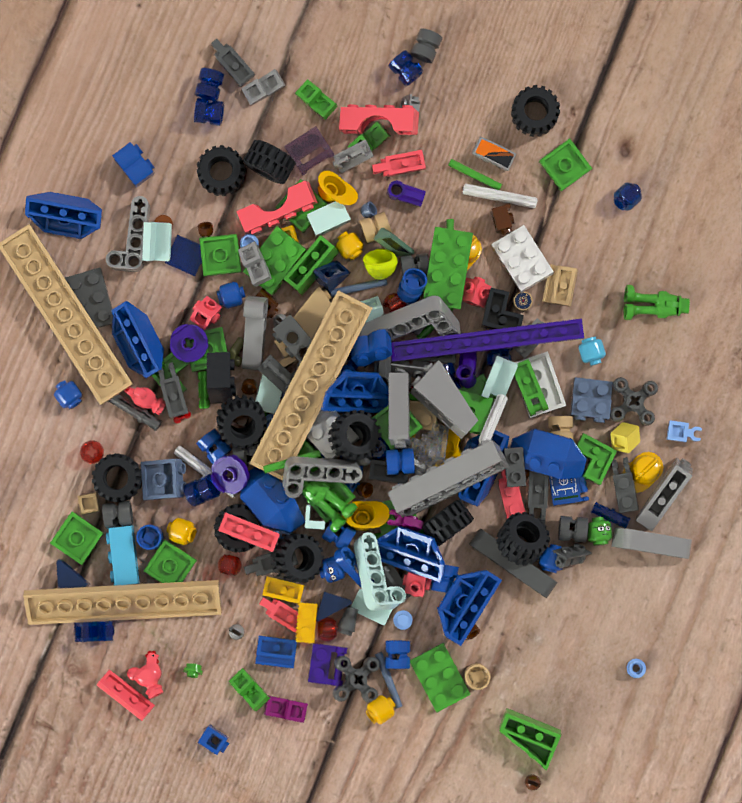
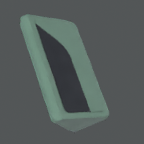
M381 228L374 237L375 241L393 252L397 257L413 255L415 253L411 247L385 228Z

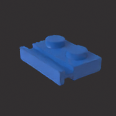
M259 635L255 664L294 669L297 642L292 639Z

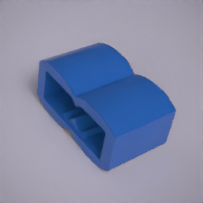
M129 142L112 157L137 188L154 175L152 169L155 167L149 159H143L141 156L143 152L137 144L133 146Z
M386 329L376 330L369 335L359 336L351 349V359L357 367H362L374 361L389 358L392 355L391 337Z

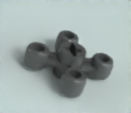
M619 377L615 379L613 388L616 392L623 395L624 402L621 406L614 407L610 411L611 420L620 422L625 418L627 412L634 411L638 414L641 424L645 426L651 425L655 420V415L644 407V400L646 397L657 393V383L647 381L640 391L634 392L629 388L628 381L625 378ZM618 382L623 383V388L618 387ZM648 385L653 387L652 392L648 391ZM639 397L638 401L636 402L637 406L635 404L629 406L630 402L632 401L631 398L634 399ZM615 411L620 413L619 418L615 417ZM645 415H648L650 417L649 421H646L644 419Z
M341 655L335 659L334 665L336 669L343 671L346 675V682L341 686L335 687L332 694L335 700L340 702L347 700L350 691L353 689H358L362 693L363 700L366 702H372L378 697L377 690L367 684L368 674L376 672L380 667V662L377 658L367 657L363 662V666L359 669H354L351 666V661L347 656ZM354 675L358 676V677H357L358 683L354 682V681H355ZM340 691L343 692L341 697L339 696Z

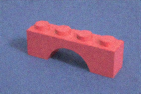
M349 104L347 107H341L339 130L344 134H363L365 128L370 123L382 119L390 121L394 131L399 135H417L419 112L411 105H403L402 108L384 105V108H377L376 105L359 107L358 105Z
M303 181L288 188V196L285 203L275 211L267 212L258 205L252 204L236 212L245 233L256 235L262 232V228L269 226V228L280 224L279 221L284 218L289 220L296 217V213L302 210L303 212L312 210L314 208L313 205L318 204L310 183Z

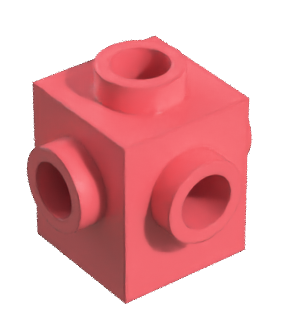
M475 276L474 279L466 278L462 301L472 306L484 308L491 286L486 284L485 280Z
M206 296L202 301L198 300L193 307L194 312L189 320L203 330H206L212 323L215 325L220 319L221 315L219 312L222 306Z
M408 571L404 575L402 585H405V593L414 597H424L426 590H430L432 580Z

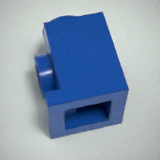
M209 725L197 743L218 755L219 752L224 753L228 747L227 739L229 737ZM217 737L219 743L214 744L212 738Z

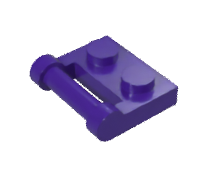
M313 643L308 682L333 686L343 685V680H341L343 671H339L336 667L334 679L328 678L332 652H337V657L345 656L348 648Z

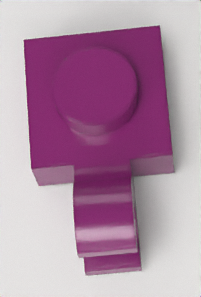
M394 509L389 512L390 515L395 516V520L389 519L387 521L388 525L401 526L416 532L422 529L423 521L418 520L417 517L412 515L402 517Z

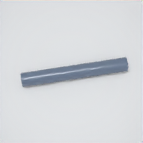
M372 280L336 288L331 292V296L334 297L338 290L349 294L387 285V280Z
M376 653L375 657L380 662V670L390 696L395 703V709L400 708L403 705L389 669L385 668L383 653Z

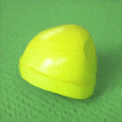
M375 249L365 254L363 262L367 272L374 279L383 280L395 272L398 259L390 250Z

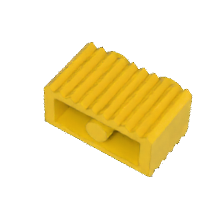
M299 602L295 641L314 643L317 604Z

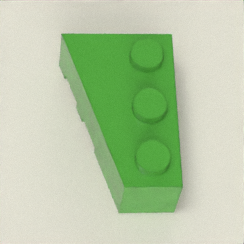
M506 708L499 725V731L547 771L560 740L561 730Z

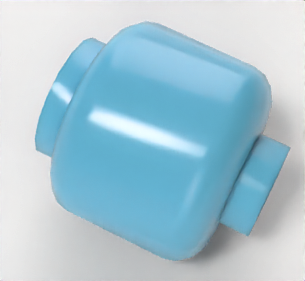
M596 336L582 340V344L578 347L582 361L590 363V366L602 363L601 359L606 356L602 340L596 339Z

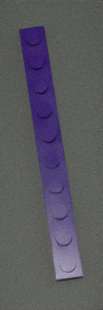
M582 319L391 342L392 362L584 339Z

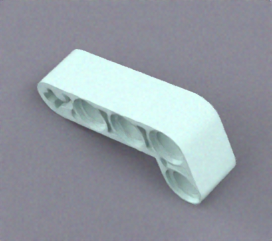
M370 532L364 533L355 540L354 552L365 604L368 609L374 611L394 609L405 601L406 593L401 587L386 586L376 536Z

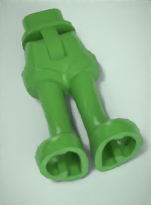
M626 285L624 302L654 303L655 305L636 306L624 304L623 315L625 320H632L633 316L638 314H654L657 318H667L674 315L680 316L681 313H689L690 300L688 298H681L679 295L669 294L667 291H659L658 294H641L635 292L633 285Z
M304 480L302 493L306 497L307 502L312 507L317 506L329 516L332 521L330 530L336 533L347 522V519L354 514L358 506L355 503L348 504L340 500L330 491L331 487L326 482ZM325 499L334 504L341 511L342 515L336 512Z

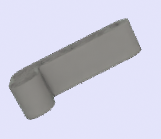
M143 196L135 197L131 203L126 252L115 250L110 251L106 255V263L113 270L138 272L144 266V261H142L144 222H149L150 204ZM141 202H143L145 206L141 208V214L143 216L139 215L140 211L137 207V205H140ZM136 221H143L142 228H134ZM135 239L141 240V245L138 248L132 247V242ZM119 256L120 262L112 265V257ZM138 258L139 264L135 267L130 266V260Z
M248 296L245 300L243 315L246 318L242 369L258 370L257 368L263 363L268 298Z
M293 456L285 462L282 484L286 495L290 498H296L302 493L304 480L357 483L362 478V471L356 461ZM295 465L299 466L295 471L290 470ZM312 467H318L315 472H310ZM332 468H337L336 472L329 473ZM291 484H297L293 489L288 488Z
M614 528L611 547L689 559L692 540L633 529Z

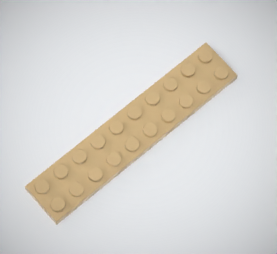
M28 224L0 242L1 252L99 404L103 405L134 385L32 226Z
M339 290L337 291L249 464L264 471L263 466L298 455L321 410L325 393L336 381L372 307ZM284 468L269 472V474L283 480Z
M218 580L24 590L23 593L28 625L221 615L222 613Z

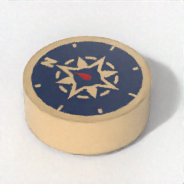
M519 292L513 299V304L519 311L528 310L533 303L532 296L528 292Z

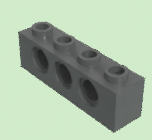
M290 314L273 328L274 333L272 335L279 343L284 342L287 346L285 351L291 358L295 356L299 360L297 364L299 366L303 359L299 355V350L302 347L308 348L312 339ZM295 332L298 335V340L295 343L288 342V333Z

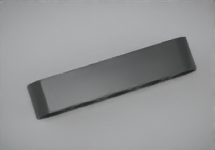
M479 529L469 545L547 599L557 582L532 564L528 563L527 566H523L522 563L516 565L514 561H508L509 558L502 555L503 552L499 551V544L496 543L497 539L484 530Z

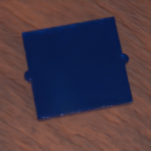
M177 235L171 247L170 261H165V264L196 276L202 264L200 244Z

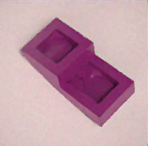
M269 696L270 699L266 702L264 715L304 723L307 703Z

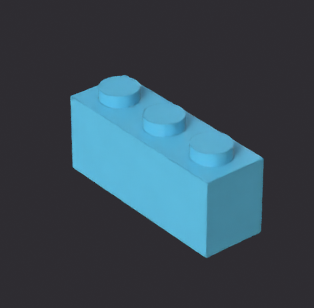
M134 526L108 528L109 532L106 533V542L110 544L111 552H108L109 563H112L113 571H110L111 583L114 582L115 586L140 583Z

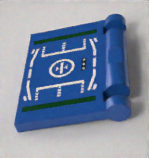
M549 476L553 506L589 501L588 496L582 498L580 496V493L588 492L586 478L558 479Z

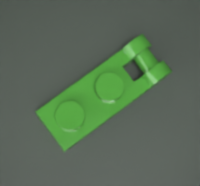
M529 359L517 363L518 367L514 377L529 415L533 416L540 410H548V405ZM538 398L539 403L533 405L531 400Z

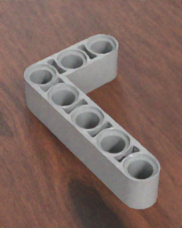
M430 296L366 322L359 336L369 335L373 331L386 329L391 340L430 324H432L440 336L461 334L458 319L439 296Z

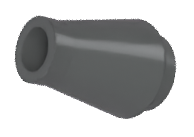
M347 606L346 611L337 624V632L352 636V633L355 632L358 609Z

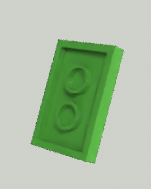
M278 226L275 227L260 247L272 277L271 280L260 286L271 295H274L284 282L283 278L307 251L304 246ZM245 268L243 272L249 276L247 268Z
M444 643L410 660L436 713L471 695Z

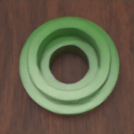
M188 663L183 670L184 673H187V677L198 678V675L203 674L202 666L198 664Z

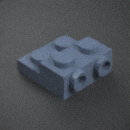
M575 377L570 416H574L575 420L586 421V418H593V422L605 423V420H609L613 382Z
M182 459L141 462L143 500L184 497V493L187 492V484L183 482L186 466Z

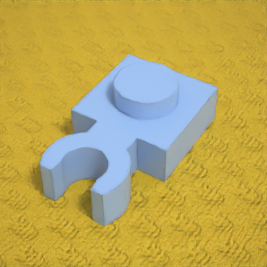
M670 420L666 440L687 442V437H689L692 441L697 442L701 438H696L694 431H702V428L693 427L688 429L689 423Z

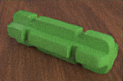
M207 371L198 372V380H200L198 382L199 408L208 409L210 405L207 391Z

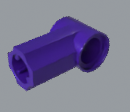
M397 180L391 182L387 189V194L392 200H400L421 207L426 193L424 190L403 184ZM393 186L400 187L401 193L399 195L392 193L391 188Z
M478 352L460 354L456 376L464 388H471L476 384L475 373Z

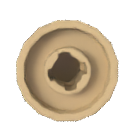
M385 212L374 215L373 220L371 218L359 220L367 244L375 241L374 237L381 228H385L392 233Z
M572 416L548 417L550 433L573 439V433L570 431L573 428Z
M474 663L466 668L464 680L472 689L481 690L489 684L490 673L482 664Z

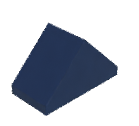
M338 260L315 268L313 271L316 281L329 293L351 273Z
M57 560L58 589L88 587L90 585L85 578L64 560Z
M324 592L316 617L317 621L351 605L352 601Z

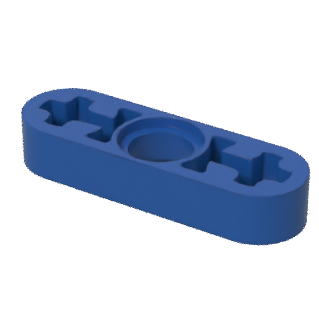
M348 547L336 550L334 557L337 564L362 588L359 572L357 573L354 565L357 567L355 554Z

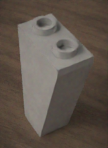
M438 360L434 365L430 363L423 371L426 373L423 378L419 376L411 384L414 388L410 393L462 439L478 422V419L442 363Z
M389 373V441L391 445L399 449L410 445L409 374Z
M683 458L681 460L675 459L636 516V521L650 531H653L692 477L693 468H691V464Z

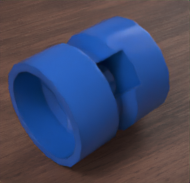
M416 268L406 270L397 288L398 297L403 302L410 304L419 301L427 284L426 274Z
M216 428L208 432L196 443L202 452H207L206 457L212 464L232 450L225 441L221 440L222 437Z
M413 448L402 449L401 452H398L397 449L386 450L387 475L399 474L400 471L404 474L415 473Z
M331 521L321 538L329 543L335 542V546L339 549L348 547L357 530L349 525L342 526L338 530L341 532L338 537L330 530Z
M144 525L138 530L136 539L139 546L143 549L154 550L159 548L164 541V533L158 526Z
M445 565L442 582L432 580L430 590L447 593L454 579L458 576L459 567Z
M385 641V652L388 653V656L385 657V668L410 669V657L407 656L410 652V641Z

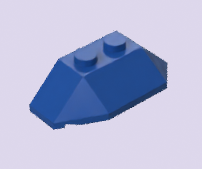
M46 192L26 197L25 215L43 232L82 239L95 230L100 229L102 209L87 198Z
M128 301L123 302L112 310V335L128 367L136 373L143 375V377L148 378L162 369L164 348L148 316Z
M344 371L326 391L321 409L323 411L350 412L352 410H362L367 413H379L389 405V388L378 373Z
M532 429L518 437L512 438L510 448L523 447L525 469L558 479L582 478L587 459L573 439L538 429Z
M495 430L491 440L500 446L504 454V448L508 447L509 436ZM480 435L469 439L464 450L478 447ZM498 473L459 492V499L478 507L489 494Z
M257 467L248 471L250 479L245 488L241 490L240 498L263 527L292 533L305 524V519L296 500L286 495L283 484L277 477L269 473L265 474L263 470Z
M398 526L377 539L381 562L440 583L442 582L445 562L433 537Z
M487 570L461 574L456 577L437 608L445 637L462 646L502 580Z

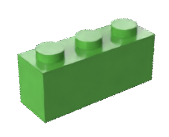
M320 235L283 279L294 290L303 295L316 280L313 272L315 268L331 263L339 253L338 250Z

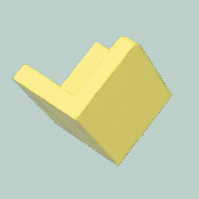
M622 422L610 433L612 448L617 451L629 454L640 443V432L637 425Z

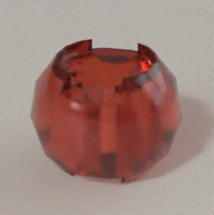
M397 293L387 295L383 301L384 307H388L390 313L407 306L405 302H401Z
M96 440L86 441L80 448L81 459L88 464L98 463L104 456L103 446ZM90 447L97 450V453L93 455L94 457L87 454V451H90Z
M224 554L218 561V569L220 573L236 576L242 569V563L240 558Z
M326 617L318 622V637L322 641H332L337 637L336 621L331 617Z

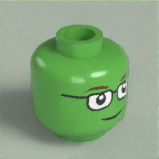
M603 517L592 518V522L588 523V541L593 543L594 546L609 544L608 541L613 537L611 523L604 520Z

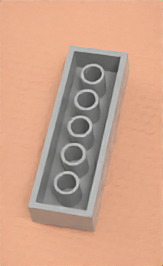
M484 440L478 444V447L474 449L469 448L461 452V456L448 458L443 462V465L430 467L426 470L427 473L421 476L415 475L409 479V482L393 486L392 490L387 493L397 514L403 517L407 515L413 516L508 468L509 465L500 446L493 440Z

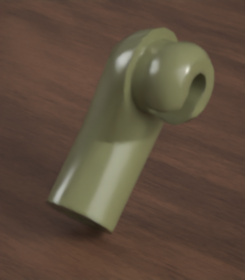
M241 337L237 338L230 349L231 359H235L236 367L242 364V357L238 356L244 344V339Z

